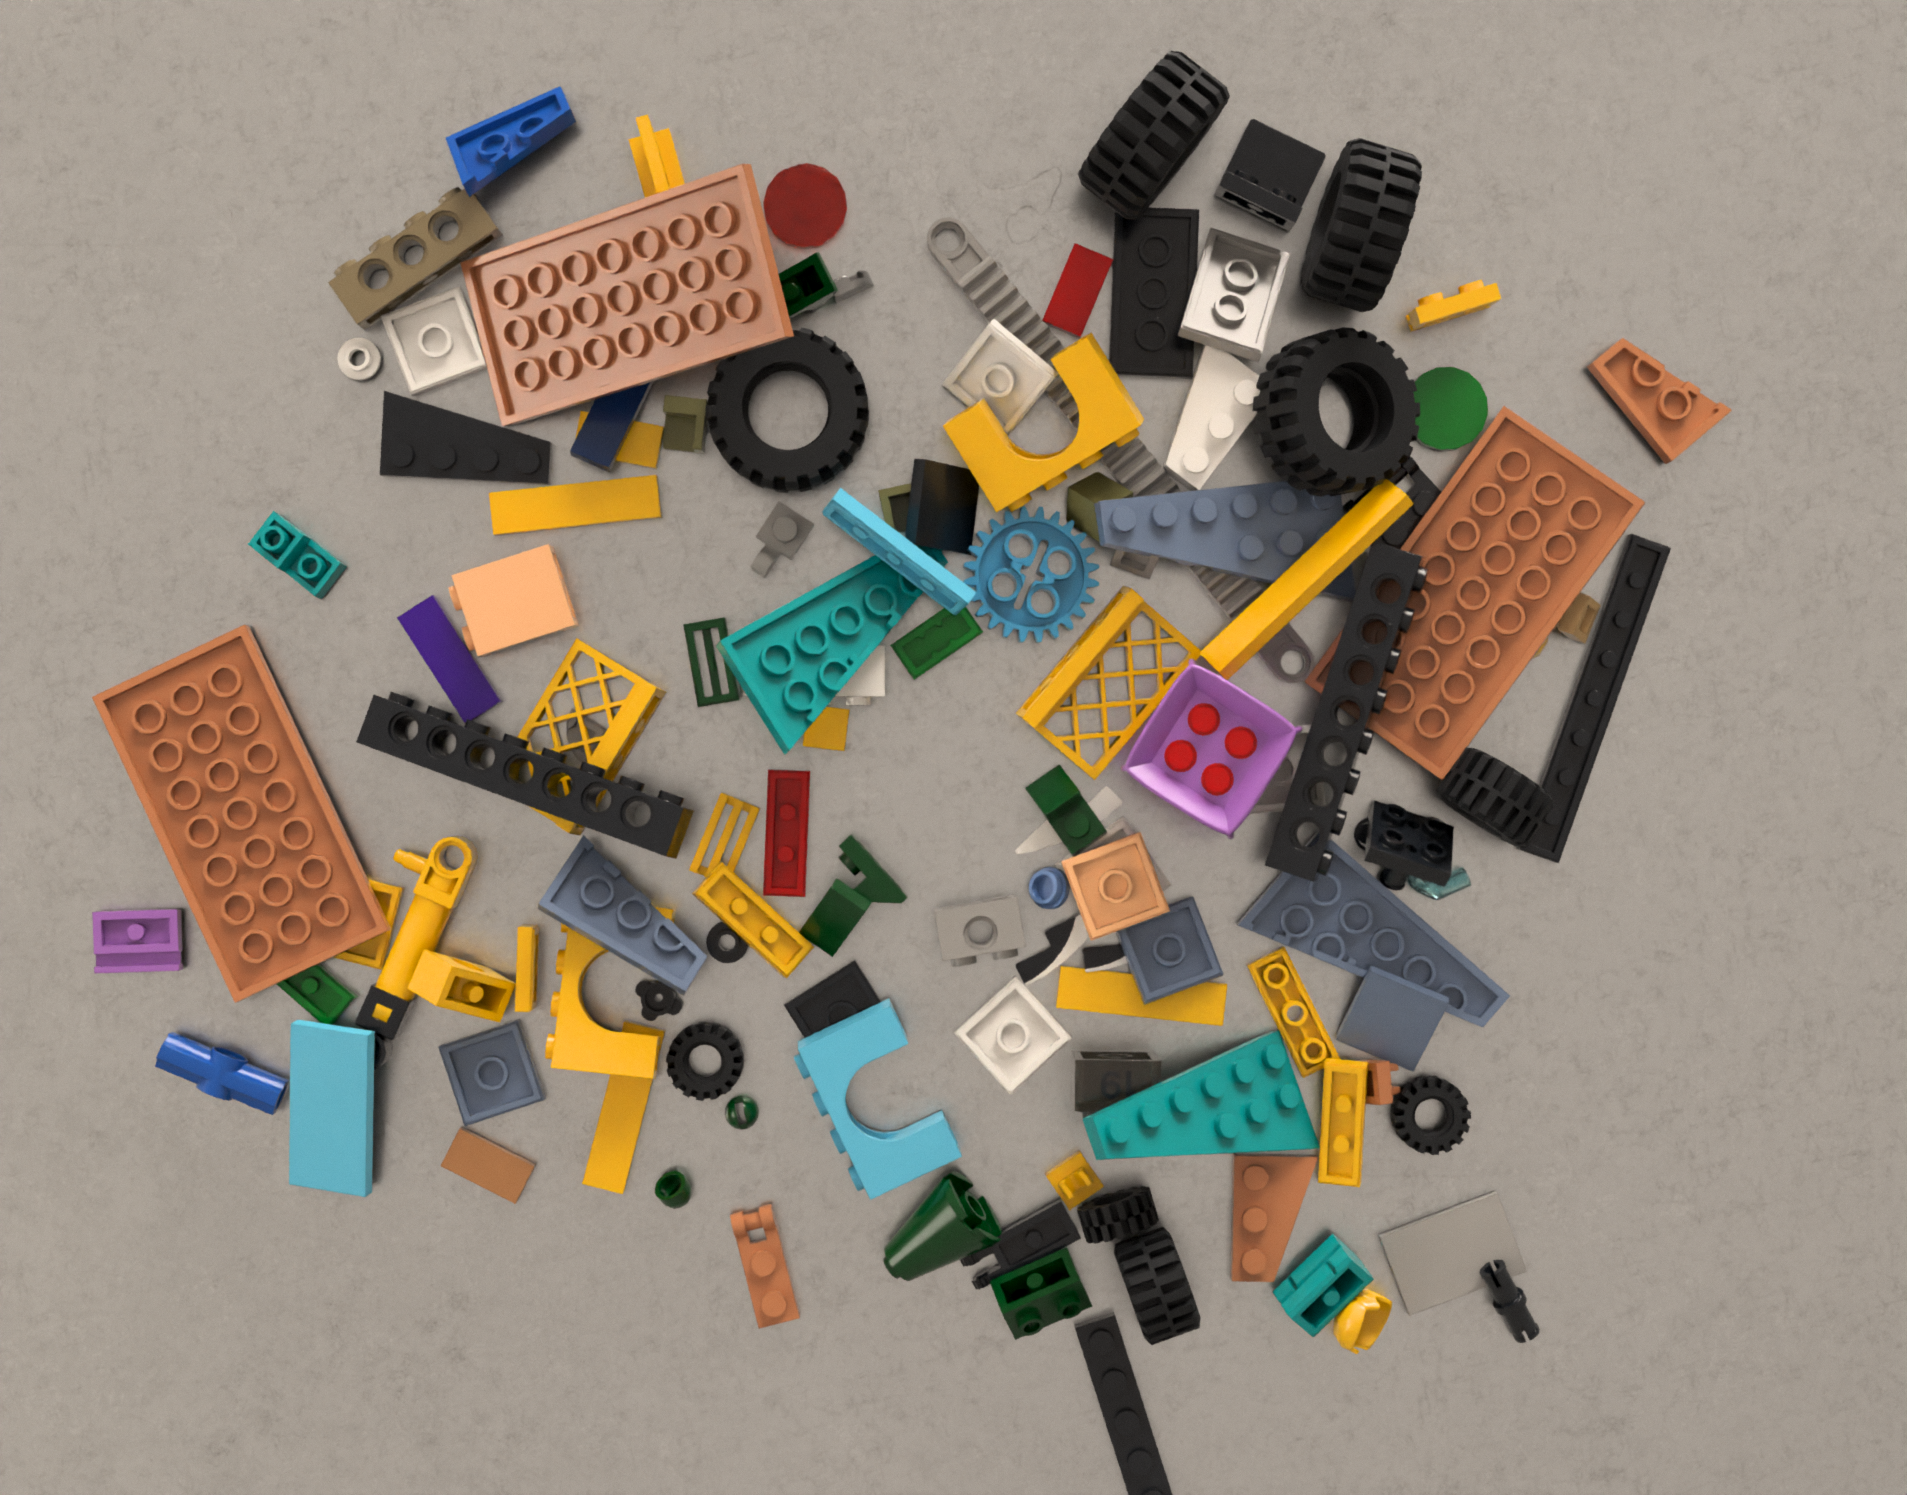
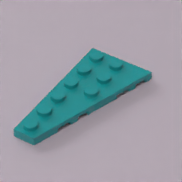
M917 546L943 567L948 563L940 550ZM874 555L718 642L716 645L717 649L784 755L789 752L923 591Z
M1279 1030L1260 1035L1082 1119L1096 1160L1320 1149Z

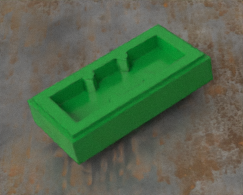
M966 607L957 615H953L943 608L890 646L915 680L982 634L983 631Z

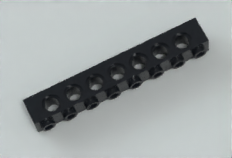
M1375 541L1372 543L1265 866L1313 882L1317 881L1319 874L1327 875L1334 855L1333 851L1327 850L1332 834L1340 836L1347 817V811L1341 810L1346 793L1354 794L1360 778L1361 771L1354 769L1359 753L1367 755L1374 736V731L1368 729L1372 714H1381L1388 690L1381 688L1386 672L1394 674L1401 655V650L1395 648L1399 633H1408L1415 609L1408 607L1413 591L1421 593L1428 574V569L1422 567L1424 561L1422 556ZM1387 581L1396 582L1401 587L1400 597L1397 601L1390 604L1382 603L1377 597L1378 588ZM1375 621L1384 623L1387 627L1385 640L1379 644L1366 642L1364 638L1366 626ZM1358 662H1368L1373 666L1374 675L1367 684L1357 685L1351 679V669ZM1345 702H1354L1360 708V717L1353 725H1342L1337 718L1338 708ZM1332 742H1341L1347 751L1345 761L1338 766H1330L1324 759V750ZM1326 782L1332 787L1333 798L1328 805L1319 807L1312 802L1310 792L1315 784ZM1305 822L1314 823L1320 832L1318 842L1311 847L1302 845L1297 838L1298 828Z
M390 692L388 699L373 695L357 738V743L660 855L677 858L694 812L691 809L682 807L684 798L663 790L659 791L657 797L643 792L644 783L622 775L618 783L604 778L606 769L583 761L579 769L565 764L567 755L543 747L541 755L526 750L529 741L507 733L504 734L503 740L488 736L491 729L488 726L467 719L463 727L450 722L452 713L430 705L426 713L412 708L414 699L394 692ZM415 720L418 724V732L412 740L408 741L405 736V729L409 722ZM454 734L456 747L452 753L446 755L443 751V742L448 735ZM492 748L495 754L494 762L489 768L484 769L481 765V755L486 749ZM530 761L533 766V776L528 782L522 783L519 779V770L524 763ZM568 775L572 780V789L567 796L561 798L557 792V785L561 778ZM607 789L611 795V804L605 811L599 812L596 807V797L601 791ZM647 804L650 808V819L645 825L639 827L634 819L635 811L640 805Z

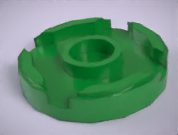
M1436 367L1420 375L1414 381L1417 391L1413 392L1415 403H1420V416L1416 417L1415 425L1419 426L1417 441L1422 446L1444 451L1456 450L1472 442L1483 430L1488 416L1487 396L1481 384L1469 372L1455 367Z

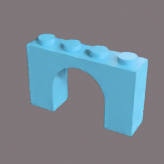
M889 998L799 1040L798 1051L800 1054L794 1056L802 1077L806 1079L811 1076L818 1090L812 1093V1097L821 1116L829 1114L835 1129L831 1130L830 1134L840 1154L847 1151L854 1165L849 1167L848 1171L856 1189L860 1191L865 1188L870 1200L962 1157L960 1146L942 1110L900 1130L882 1132L861 1124L852 1115L847 1106L846 1091L854 1074L865 1064L908 1044L907 1035Z

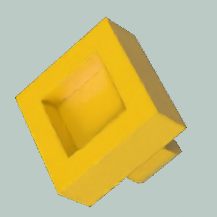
M1080 1150L1045 1173L1047 1179L1069 1210L1104 1187Z

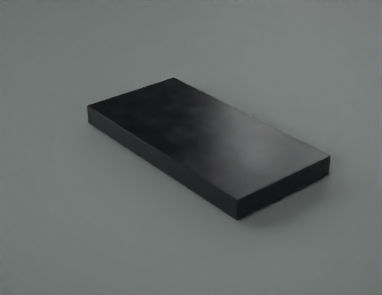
M1148 207L1137 220L1125 219L1114 211L1109 362L1118 376L1193 378L1194 341L1179 337L1178 332L1197 272L1199 209Z

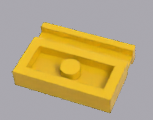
M1478 280L1458 287L1459 294L1444 299L1442 292L1418 299L1419 307L1414 308L1408 313L1409 315L1405 316L1410 332L1490 308L1501 300L1497 283L1484 286L1483 281Z

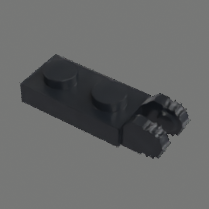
M1061 1199L1002 1230V1234L998 1236L1001 1240L994 1246L963 1258L960 1261L963 1267L972 1266L992 1253L995 1255L999 1265L981 1272L971 1281L975 1289L980 1290L988 1286L991 1280L1053 1254L1081 1239V1236Z

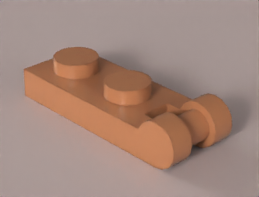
M772 1204L761 1206L758 1212L744 1215L743 1211L730 1214L732 1229L737 1241L759 1329L799 1319L800 1312ZM763 1228L766 1238L751 1241L749 1231Z

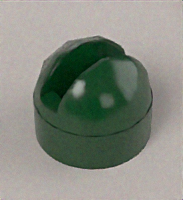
M748 1095L734 1096L725 1108L727 1122L732 1127L740 1130L753 1126L759 1115L757 1102ZM743 1102L744 1115L747 1122L740 1124L736 1104Z
M671 1171L664 1174L657 1181L655 1194L665 1206L677 1209L688 1204L692 1196V1188L681 1172Z

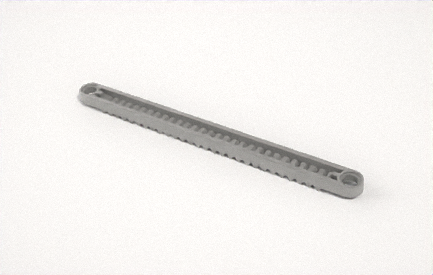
M951 217L935 221L929 228L927 235L928 249L935 260L988 324L995 319L1056 370L1050 359L1065 348L1060 340L1051 332L1048 325L1041 320L1026 298L1019 293L1017 287L1010 282L1004 271L997 266L995 260L988 255L963 223ZM949 228L958 233L960 243L953 251H943L937 246L936 236L941 230ZM1058 374L1044 393L1077 432L1079 426L1078 407L1069 389ZM1138 437L1121 447H1117L1116 443L1113 442L1101 449L1104 456L1099 461L1118 484L1133 492V497L1182 492L1176 482L1169 477L1166 470L1157 462L1154 455L1147 450L1145 444ZM1185 565L1231 622L1263 593L1260 585L1254 580L1216 572L1213 569L1197 565ZM1289 623L1257 652L1272 673L1286 683H1299L1307 679L1315 665L1314 655L1310 648ZM1289 650L1298 651L1304 658L1303 669L1296 675L1286 673L1281 666L1282 656Z

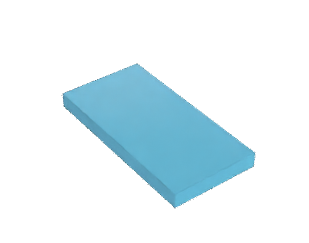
M296 1020L291 1023L290 1185L366 1197L372 1193L375 1031L304 1020Z

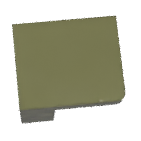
M672 395L664 396L663 412L666 415L663 436L664 449L705 454L708 420L706 419L707 399Z
M1095 472L1068 487L1067 522L1075 521L1074 527L1100 542L1094 504L1103 500L1133 497V492L1102 473Z
M911 483L878 490L884 520L899 533L906 531Z

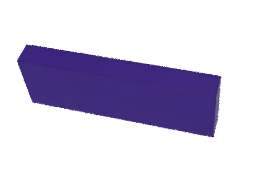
M431 595L397 617L464 723L467 719L475 720L503 702L434 595Z

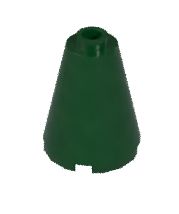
M951 1171L944 1176L884 1247L886 1257L883 1258V1262L894 1278L899 1279L901 1277L906 1281H911L992 1247L1001 1240L998 1238L1002 1234L1001 1227L991 1206L984 1196L977 1200L968 1191L974 1185L959 1172Z

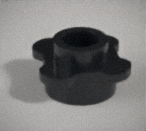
M642 980L637 984L635 992L641 997L643 1007L641 1015L644 1019L654 1021L657 1016L666 1013L676 1015L680 1012L682 1002L677 999L675 990L658 980L652 982ZM661 994L663 996L662 1001H656L655 995Z

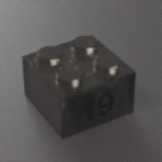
M1071 1051L1070 1101L1074 1111L1082 1113V1118L1161 1082V1060L1155 1052Z

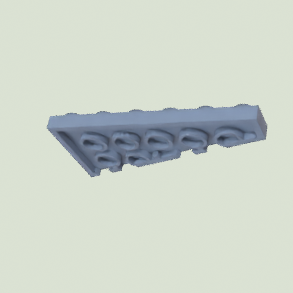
M1287 481L1103 500L1094 504L1100 546L1148 557L1152 555L1175 560L1176 563L1206 567L1216 572L1273 584L1344 516L1341 495L1332 497L1330 495L1321 497L1310 495L1306 489L1299 491L1289 485ZM1352 564L1342 571L1320 593L1336 596L1337 599L1353 601L1356 590Z
M1319 830L1307 842L1306 847H1311L1318 842L1320 837ZM1330 840L1327 849L1333 851L1334 855L1326 876L1319 874L1317 881L1313 882L1282 871L1236 924L1365 978L1372 965L1449 997V1004L1445 1012L1480 1027H1484L1510 997L1507 992L1333 840Z

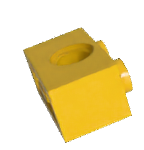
M424 949L407 989L435 1006L500 1023L516 983L489 967Z

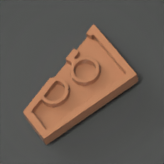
M1624 338L1613 344L1587 366L1589 371L1665 464L1673 461L1732 411L1721 402L1716 404L1701 394V389L1691 382H1683L1666 371L1665 365Z
M1233 1153L1230 1279L1232 1281H1275L1318 1159L1317 1155Z

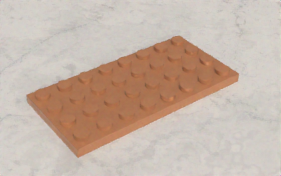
M740 164L460 262L502 427L513 426L794 337L751 164Z
M1503 406L1400 549L1422 556L1424 559L1422 567L1428 569V574L1421 593L1413 591L1408 607L1415 609L1408 633H1399L1395 648L1401 650V655L1394 674L1386 672L1381 688L1388 690L1381 714H1372L1368 728L1443 781L1465 748L1475 738L1643 508L1645 502ZM1393 581L1384 582L1378 588V600L1385 604L1397 601L1401 594V587ZM1379 621L1369 623L1364 630V638L1370 644H1379L1387 636L1386 625ZM1343 629L1305 680L1306 684L1320 694L1323 692ZM1358 662L1351 669V679L1357 685L1367 684L1373 678L1374 669L1368 662ZM1345 702L1340 706L1341 709L1355 719H1359L1360 708L1356 703Z
M244 624L92 697L235 1003L392 930L249 625Z

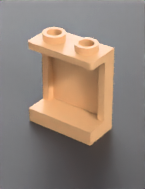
M549 544L451 575L454 586L449 587L451 600L456 611L463 610L468 625L462 627L464 640L469 651L476 650L479 657H485L493 652L548 634L579 627L555 549Z

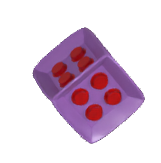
M1191 658L1188 661L1189 666L1178 676L1161 700L1135 742L1126 764L1122 765L1120 769L1123 772L1127 771L1137 782L1161 799L1203 825L1227 835V838L1231 840L1234 838V832L1250 814L1278 771L1293 744L1296 734L1302 731V727H1294L1275 710L1228 680L1206 668L1198 666L1196 661Z

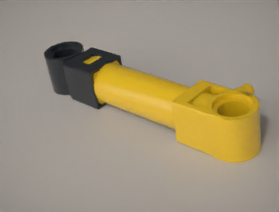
M457 835L441 839L431 849L428 859L401 849L396 850L393 860L402 864L404 868L420 874V877L413 890V893H415L413 901L377 982L371 985L355 1021L356 1025L364 1028L363 1030L375 1031V1044L378 1048V1054L374 1060V1070L387 1063L392 1056V1040L401 1035L416 1001L414 996L416 993L407 988L423 950L435 951L452 910L458 907L478 860L477 848L466 837ZM451 845L460 848L464 855L463 864L458 869L449 867L444 859L445 851Z

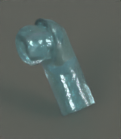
M1463 867L1451 872L1446 887L1408 875V882L1412 889L1433 900H1441L1471 886L1469 876Z

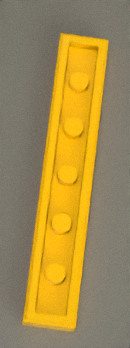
M1388 479L1384 480L1381 485L1374 487L1199 654L1224 679L1228 680L1414 504L1412 500Z

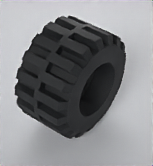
M1465 748L1436 790L1441 800L1453 810L1492 835L1517 847H1528L1555 805L1550 795L1531 779L1497 758L1475 748Z
M1160 1227L1115 1243L1114 1255L1144 1339L1151 1345L1200 1328V1314L1170 1233L1164 1227Z

